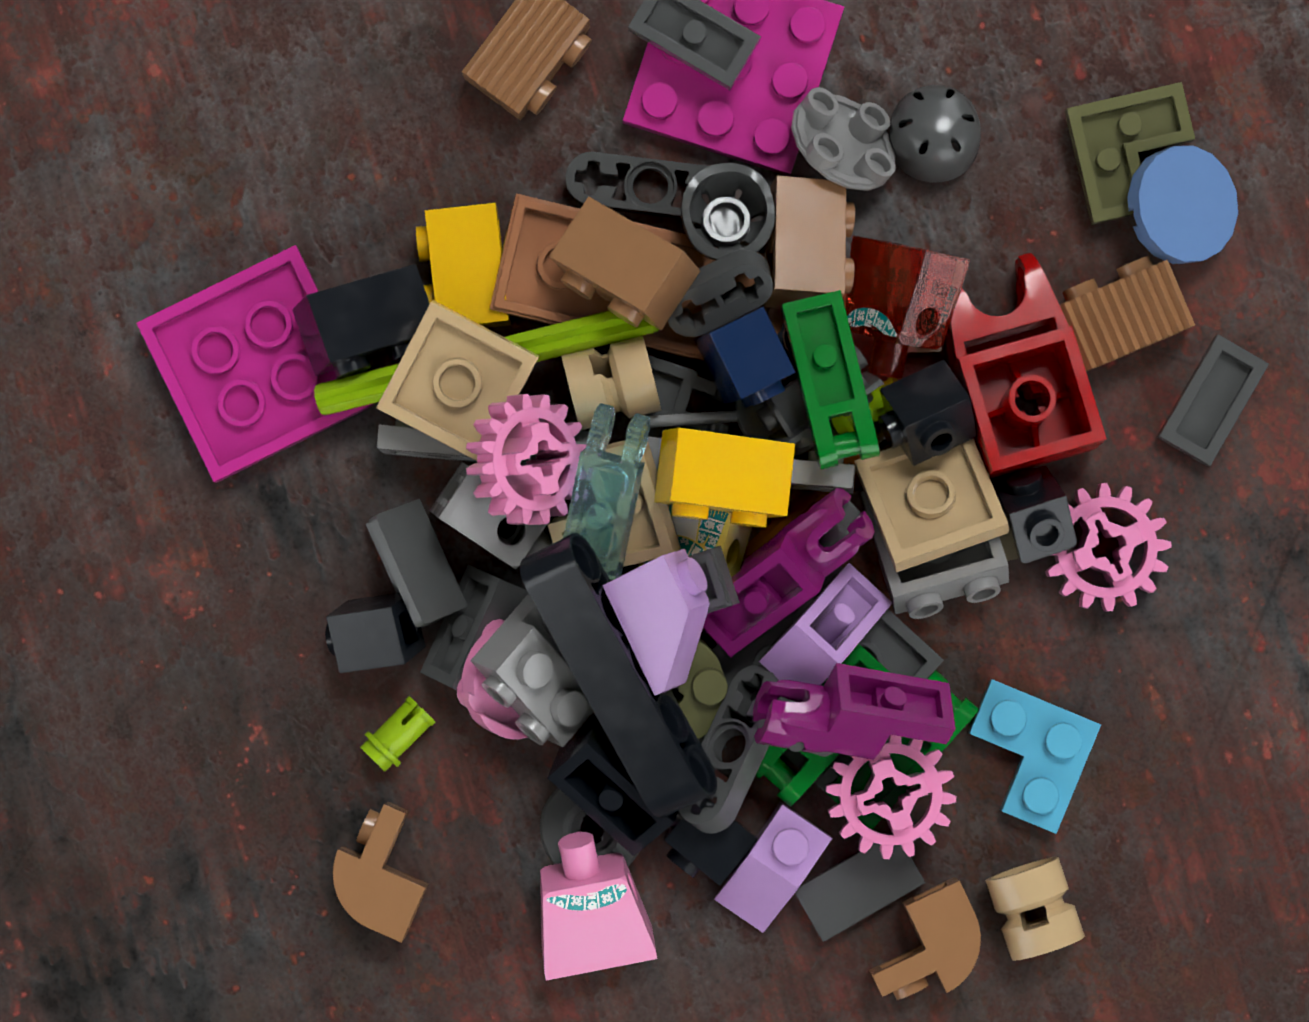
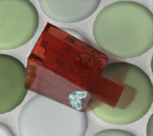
M853 235L850 258L854 261V282L851 293L847 294L845 308L850 330L853 333L874 338L868 368L869 373L902 379L909 346L938 350L944 344L970 259L900 243Z

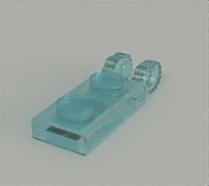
M599 403L592 417L586 448L580 452L563 538L573 533L582 535L595 551L609 579L614 580L622 575L645 464L641 462L647 446L651 419L645 415L635 414L626 430V440L622 456L606 452L605 450L611 438L615 422V409L613 406Z

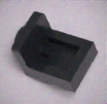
M1046 465L1039 468L1018 469L1010 473L1006 479L992 483L1011 528L1017 555L1021 562L1029 563L1076 546L1077 540L1067 497Z

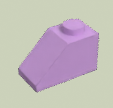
M685 549L664 554L602 585L654 696L686 683L710 604L705 593L707 580L702 568L695 559L688 557Z
M848 563L783 633L759 662L768 671L772 672L779 681L792 680L821 685L829 677L835 664H842L890 607L892 602L856 568Z
M781 801L756 836L758 840L737 864L714 898L715 901L762 933L798 890L832 840L829 834Z

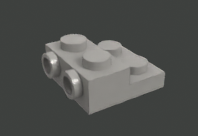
M864 491L861 492L864 510L874 527L873 539L895 615L908 611L909 616L913 619L926 618L943 609L942 601L965 595L968 602H983L997 596L1001 591L1000 585L1009 583V565L1000 537L896 573Z
M528 594L471 659V662L486 678L481 684L483 689L501 705L507 708L511 706L520 716L515 723L527 737L539 745H543L548 740L564 747L594 711Z

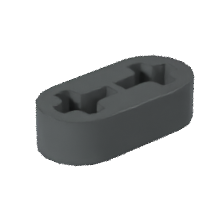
M738 250L699 268L700 273L669 318L668 323L680 335L697 337L707 334L759 308L768 301L773 290V281L767 260L755 251ZM745 273L749 279L754 278L755 284L745 288L741 282H736L735 277L738 274ZM691 299L695 305H701L702 310L692 314L688 308H682V303Z

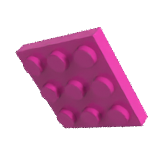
M700 0L761 36L758 45L731 90L726 89L652 44L647 43L623 118V124L785 176H791L799 151L791 129L793 111L811 89L820 85L844 6L825 0Z
M296 245L136 323L215 483L375 406L373 403L329 415H322L317 408L314 387L319 383L335 380L337 377L335 371L315 376L292 311L306 295L319 292Z

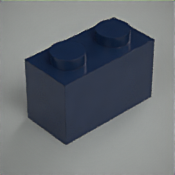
M764 307L694 340L725 404L741 400L744 408L751 405L755 406L785 391L781 379L796 373Z

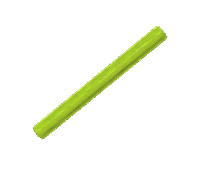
M605 311L509 335L505 338L539 355L540 357L537 362L655 333L659 329L644 320L636 328L614 315L611 311ZM399 363L317 384L314 387V397L319 412L322 415H329L379 402Z

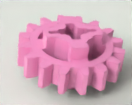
M528 394L507 396L506 402L491 403L488 406L491 419H479L473 424L477 432L482 435L480 441L469 442L466 445L468 451L477 455V463L467 467L466 473L473 476L479 475L482 482L473 492L475 497H491L492 500L489 504L488 513L492 516L506 515L507 524L511 525L549 524L550 517L568 514L565 500L580 499L582 496V492L574 484L576 478L589 476V470L579 465V456L589 451V445L576 444L574 438L582 428L581 423H565L564 420L567 416L568 407L565 404L550 405V398L545 394L533 396ZM530 455H536L535 459L527 460L526 464H520L522 460L530 459Z
M1108 483L1098 484L1096 498L1091 499L1084 488L1074 491L1077 506L1074 508L1069 504L1068 506L1073 525L1079 519L1083 533L1077 549L1068 553L1065 550L1050 555L1055 557L1056 564L1050 566L1045 571L1046 576L1062 575L1066 581L1062 584L1059 594L1064 597L1078 590L1081 592L1079 607L1084 609L1090 607L1095 597L1100 598L1104 612L1113 611L1115 597L1118 596L1121 597L1128 607L1137 605L1134 590L1140 588L1147 593H1153L1157 588L1149 578L1150 573H1164L1168 570V566L1157 559L1158 551L1172 548L1171 541L1157 539L1155 532L1167 523L1165 518L1149 520L1146 513L1150 510L1153 502L1147 498L1136 505L1130 502L1132 488L1128 486L1123 487L1117 494V497H1111ZM1101 508L1119 510L1128 515L1134 523L1123 527L1109 522ZM1099 531H1101L1105 538L1116 537L1119 547L1112 551L1114 559L1112 564H1110L1106 557L1095 558L1091 548L1099 544L1097 536ZM1144 542L1142 562L1136 573L1132 576L1133 572L1128 563L1134 547ZM1090 568L1103 573L1106 582L1110 584V588L1092 585L1079 577L1077 572Z
M890 735L888 742L884 744L874 760L851 756L852 759L848 765L833 761L831 767L842 777L840 783L825 785V791L834 796H839L840 803L827 810L829 816H845L847 820L839 834L845 839L856 832L861 835L858 844L860 852L865 854L873 843L880 844L882 858L889 860L895 845H901V848L908 857L914 856L915 846L913 841L919 837L932 846L936 840L929 830L934 823L941 826H949L951 822L940 812L941 805L956 803L957 797L942 791V784L954 778L951 770L937 771L934 767L943 755L940 750L935 749L924 755L920 752L923 740L911 739L908 745L901 744V736ZM889 753L901 754L913 759L920 765L923 771L906 775L896 770ZM868 761L871 775L864 789L851 794V785L857 771ZM890 777L892 782L898 786L906 785L909 787L917 784V786L907 789L906 793L898 797L899 807L891 810L885 802L870 801L864 803L866 800L875 798V794L883 791L882 780ZM930 793L929 805L924 816L913 826L910 813L917 799ZM873 812L887 819L892 834L880 833L868 828L859 820L858 816H864Z

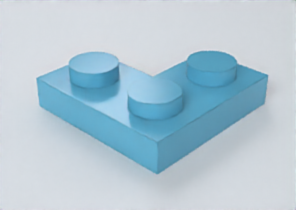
M990 679L968 734L1022 756L1000 811L1057 834L1101 724Z

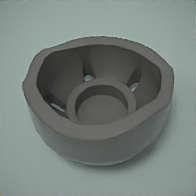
M945 85L923 86L905 95L895 107L890 120L889 136L896 155L895 162L908 176L930 183L950 181L965 173L975 161L981 141V124L972 102L957 89ZM912 122L903 128L899 127L903 123ZM953 141L958 145L959 152L954 151L951 144ZM922 145L927 146V152L921 155L919 153Z
M720 163L706 167L698 172L686 187L681 205L682 225L692 247L709 259L717 260L738 250L758 252L768 241L774 227L775 207L770 187L757 171L745 165ZM738 189L742 191L739 200L733 198L734 192ZM702 194H706L710 200L709 204H707L703 200ZM757 216H763V219L759 221H750ZM694 225L699 226V227H701V228H700V229H695V228H694Z

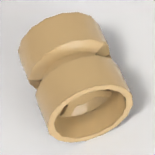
M643 336L612 343L608 353L601 355L592 348L562 356L577 421L582 425L580 431L612 423L617 412H623L630 419L661 411Z
M1050 857L998 873L985 880L995 911L1007 917V922L1001 930L1013 961L1046 954L1078 942L1085 937L1075 906L1064 902L1062 898L1069 887L1059 857ZM1045 906L1047 916L1030 921L1026 911Z

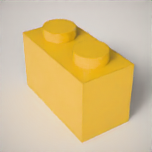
M496 203L425 210L426 226L416 227V240L419 261H430L433 284L423 285L429 303L434 300L486 328L511 325L510 316L507 313L489 310L502 257V241Z
M679 427L662 430L654 503L673 505L672 516L708 520L709 510L731 513L730 524L766 528L767 518L787 516L795 444Z

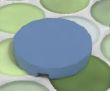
M1172 146L1145 158L1133 174L1127 196L1128 210L1134 211V219L1137 224L1132 227L1138 240L1153 256L1164 261L1168 260L1171 264L1201 262L1219 253L1232 237L1238 217L1237 192L1228 170L1213 154L1196 146Z

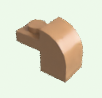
M388 801L383 805L380 813L370 809L356 839V842L365 845L362 854L344 846L337 850L333 865V882L340 903L354 920L371 930L402 943L406 938L429 883L386 865L409 813V810Z
M956 877L902 902L922 945L869 969L882 997L893 992L896 1000H900L915 994L928 986L925 977L934 972L942 988L948 993L959 986L971 973L980 952V927L961 882Z

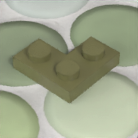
M1182 82L1074 106L1064 111L1091 225L1134 216V211L1128 210L1127 196L1133 174L1141 165L1138 154L1182 145L1195 140Z

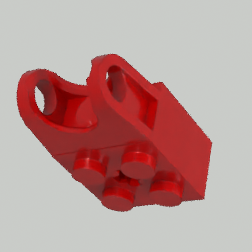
M1032 253L1022 254L1015 260L1017 303L1015 310L1007 315L990 316L979 311L971 303L967 293L958 282L951 305L945 316L949 297L955 288L951 284L945 283L941 278L938 279L940 283L943 281L944 285L947 284V288L948 286L953 288L947 299L942 322L949 368L971 399L978 436L974 438V441L990 479L1008 475L1018 469L1032 468L1093 451L1107 440L1073 327L1068 325L1040 263ZM1022 392L1026 401L1036 400L1038 403V408L1031 416L1026 415L1024 411H1020L1016 406L1015 401L1019 398L1018 393Z

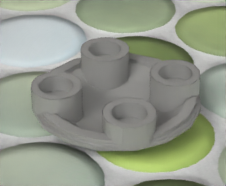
M816 87L811 89L793 111L791 129L796 145L807 162L827 180L847 189L869 191L883 186L895 172L896 155L891 145L890 136L886 131L890 126V118L879 105L872 102H866L861 105L841 95H833L824 88Z

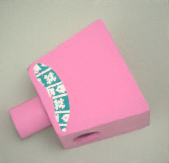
M575 832L562 837L558 842L562 863L548 865L540 870L541 944L546 981L657 959L652 924L624 856L616 852L597 856L594 837L588 832Z

